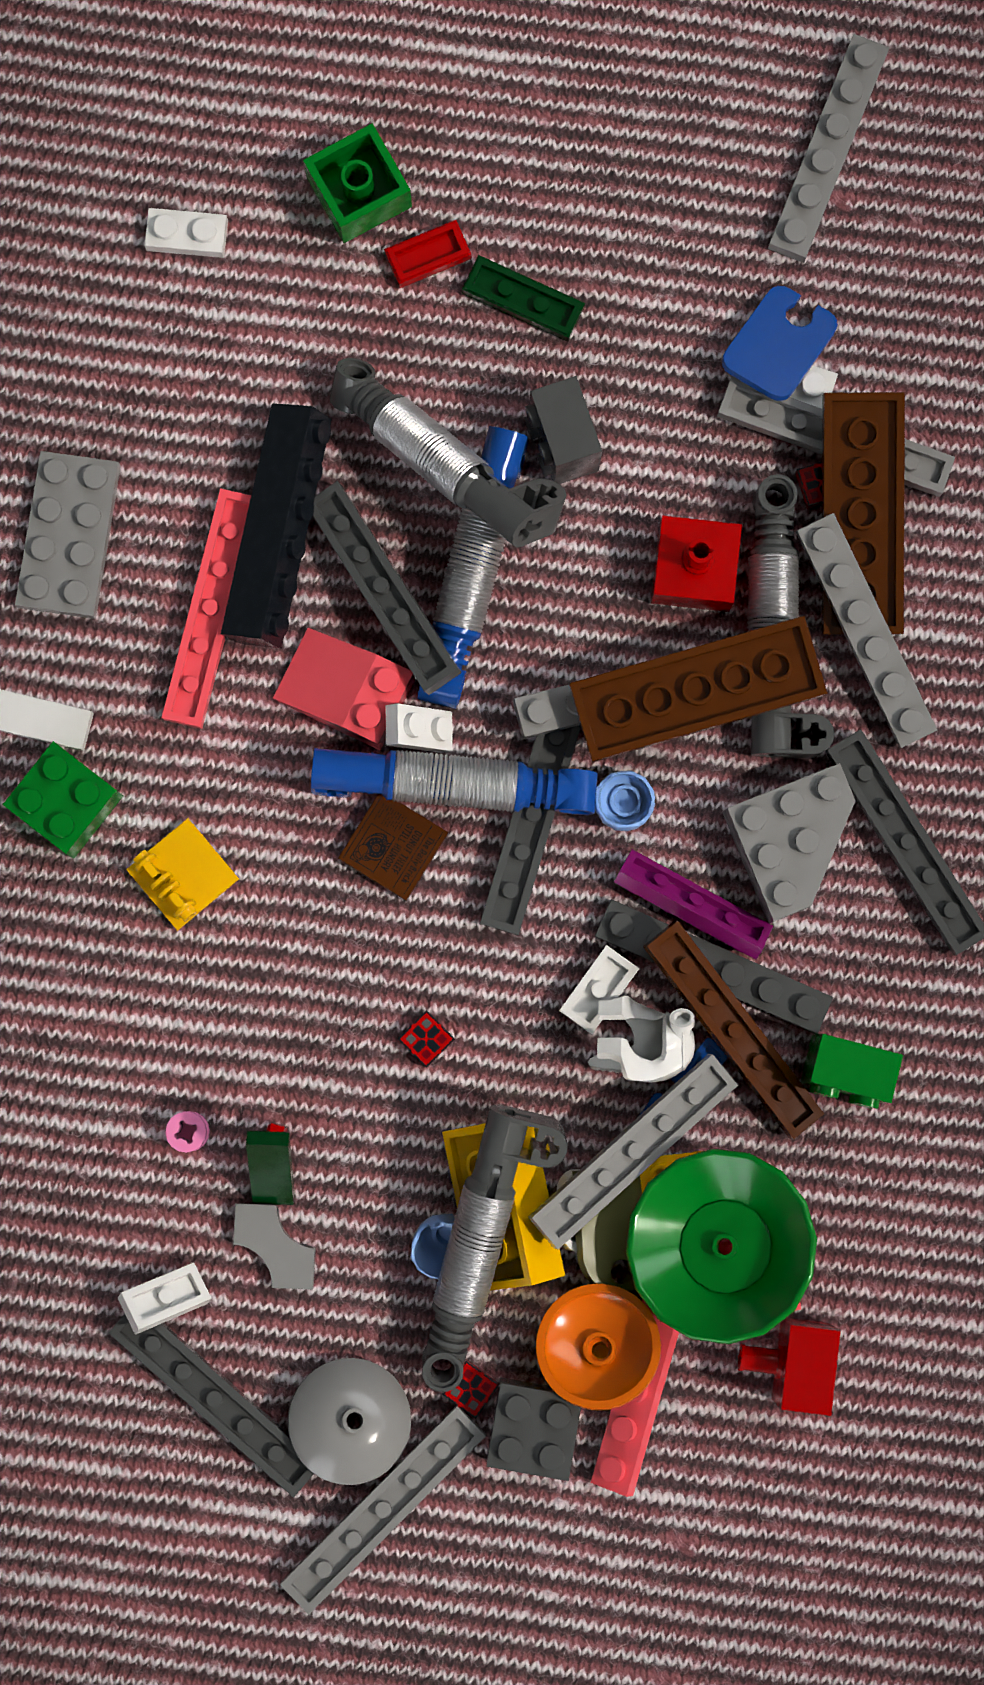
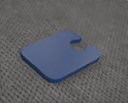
M776 286L768 291L728 346L722 358V366L727 373L776 401L786 400L793 394L834 336L838 326L836 317L819 305L813 311L811 322L808 325L801 327L791 324L786 318V312L796 306L801 295L785 286Z

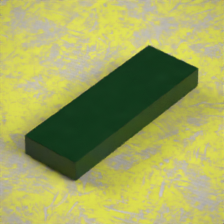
M478 255L462 288V294L567 342L585 308L584 302Z
M247 1131L246 1150L253 1203L293 1205L295 1191L290 1134L288 1132Z

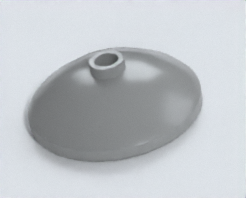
M358 1358L333 1360L313 1370L296 1389L288 1412L289 1438L297 1457L313 1474L336 1484H362L386 1473L401 1457L409 1440L411 1430L410 1406L399 1382L390 1372L378 1364ZM351 1413L358 1414L361 1419V1423L356 1429L349 1428L346 1422L348 1415Z

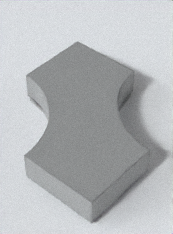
M235 1203L233 1245L249 1248L263 1259L271 1275L272 1288L313 1290L316 1247L301 1244L288 1235L280 1222L278 1205Z

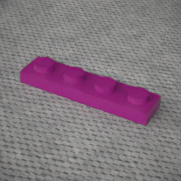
M631 849L614 880V883L625 888L630 893L642 897L662 908L665 912L675 915L697 927L700 931L708 933L757 960L773 928V925Z

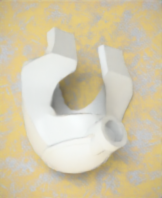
M629 996L599 1001L598 1020H626L634 1034V1045L630 1047L627 1039L598 1038L597 1055L588 1061L591 1069L596 1071H614L615 1073L621 1072L626 1080L640 1082L665 1081L685 1071L693 1058L695 1050V1039L692 1031L695 1020L694 1014L690 1010L680 1008L672 1013L666 1012L664 1014L636 1002Z

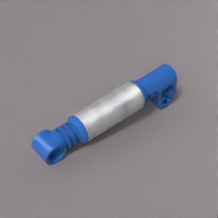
M489 426L481 458L492 467L494 477L509 489L513 488L516 480L520 478L529 444L528 436L500 427ZM469 508L461 509L458 528H456L457 532H455L456 536H454L455 539L453 540L454 544H452L454 548L451 549L454 553L449 554L451 557L448 559L446 575H444L440 598H438L439 602H437L438 606H436L437 610H435L436 613L432 622L433 628L462 673L430 695L425 693L420 685L417 697L418 700L455 710L458 707L466 677V671L462 670V666H468L469 663L464 658L465 655H471V651H468L467 647H473L474 642L480 639L481 632H483L482 629L484 627L482 625L485 624L483 621L486 620L485 617L487 616L486 613H488L487 609H489L488 605H490L489 601H491L495 578H497L496 574H498L497 571L499 570L498 566H500L499 562L501 559L499 557L503 556L501 552L504 551L503 547L505 546L504 543H506L504 537Z
M314 748L311 793L338 798L351 797L352 792L382 794L386 800H393V802L395 800L397 802H417L418 804L421 802V804L425 803L426 805L428 803L429 805L432 803L436 805L438 803L439 806L443 804L449 807L453 805L454 807L486 808L487 810L494 809L495 811L498 809L499 811L506 810L507 812L509 810L511 812H519L524 807L529 808L530 803H534V808L536 809L540 808V804H544V809L547 810L550 809V805H554V810L557 812L592 815L595 814L598 773L582 769H559L557 774L553 775L552 769H547V773L543 774V769L537 768V772L533 773V768L527 767L523 762H517L516 760L509 762L508 759L506 761L504 759L502 761L500 759L497 760L496 758L489 760L484 757L482 759L480 757L472 758V756L469 758L468 756L460 757V755L452 756V754L448 760L447 754L443 756V754L438 755L436 753L434 756L433 753L428 754L426 752L424 754L419 751L412 753L407 750L405 752L403 750H391L384 755Z

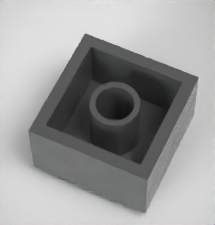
M577 376L530 391V405L525 406L527 416L524 419L531 440L538 438L540 453L537 454V458L544 477L551 475L552 481L562 484L598 472L602 448Z
M500 1377L486 1467L569 1481L581 1408L562 1399L550 1386Z

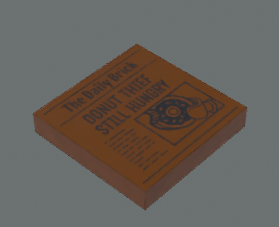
M378 794L338 859L407 901L449 832L396 800L394 802L393 800H386L382 794Z

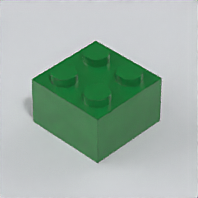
M373 123L303 160L306 178L343 243L354 239L412 207L411 190Z
M53 741L2 805L66 855L75 858L123 798V795Z
M823 1033L812 1035L800 1082L810 1085L809 1093L828 1098H838L839 1093L850 1095L848 1100L850 1104L869 1109H878L880 1103H892L903 1055Z

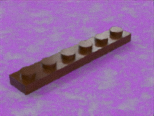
M673 921L643 946L789 1139L798 1137L824 1115V1112L678 921Z

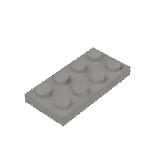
M40 451L15 601L17 608L96 619L121 468L119 462Z

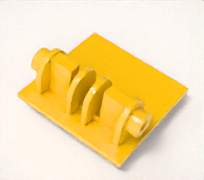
M189 818L148 852L146 850L140 852L133 859L134 863L126 869L177 931L239 880L237 875Z

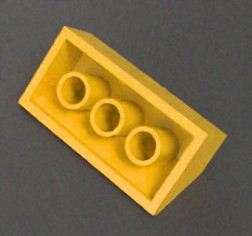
M486 1123L442 1132L457 1208L465 1180L473 1173ZM528 1126L522 1147L529 1148L531 1137L535 1138L534 1127ZM518 1163L512 1185L516 1191L515 1200L512 1205L513 1208L511 1209L508 1227L506 1228L507 1231L504 1235L502 1248L500 1249L501 1252L490 1291L532 1286L565 1276L560 1248L558 1250L554 1249L528 1218L530 1214L549 1198L543 1167Z

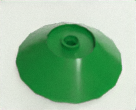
M710 1149L675 1160L648 1182L630 1215L626 1255L635 1289L659 1321L692 1340L729 1345L765 1335L796 1310L813 1278L817 1236L806 1200L783 1171L751 1153ZM723 1239H729L732 1243V1251L727 1255L722 1254L719 1250V1244Z

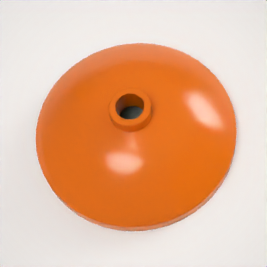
M587 1284L566 1292L547 1310L538 1329L536 1354L540 1370L546 1382L562 1399L572 1405L588 1410H610L631 1402L651 1383L660 1362L661 1339L652 1313L634 1294L614 1285ZM597 1345H605L608 1348V1353L604 1358H596L593 1355V1349Z

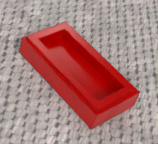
M457 220L384 249L385 256L399 288L472 259V254Z

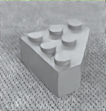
M840 763L728 807L723 812L769 924L803 911L813 904L856 801Z

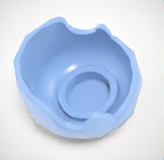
M633 771L612 772L597 786L595 811L602 823L614 830L631 831L645 824L654 811V790L645 777Z
M453 1214L430 1216L419 1225L414 1234L410 1258L417 1270L431 1279L439 1278L447 1244L449 1243L448 1240L450 1239L449 1236L454 1224L453 1221L455 1220V1215Z

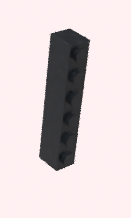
M274 403L271 405L221 630L222 635L240 644L282 649L283 639L288 631V617L292 598L297 591L298 571L301 558L306 550L305 539L309 521L314 513V498L318 481L321 479L323 472V457L326 444L331 436L330 425L332 419L313 406Z

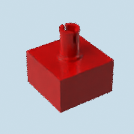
M662 515L658 530L651 604L730 612L735 597L742 524Z
M785 1318L780 1322L777 1349L746 1346L745 1344L740 1345L738 1371L746 1370L774 1374L772 1400L781 1410L831 1416L841 1331L830 1323Z

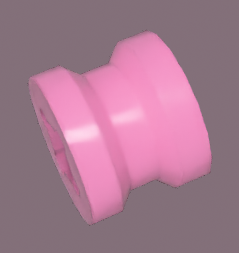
M185 1111L177 1113L169 1120L165 1133L167 1141L172 1148L179 1152L187 1153L199 1150L206 1144L209 1139L210 1129L204 1116L197 1112Z

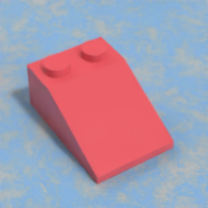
M307 628L273 696V700L381 750L386 740L385 705L404 704L415 681V676L411 670L384 657Z

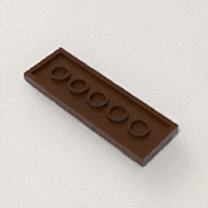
M905 392L824 393L822 395V518L834 513L891 634L901 635L904 634ZM822 588V635H845Z
M805 616L569 683L592 763L828 694Z

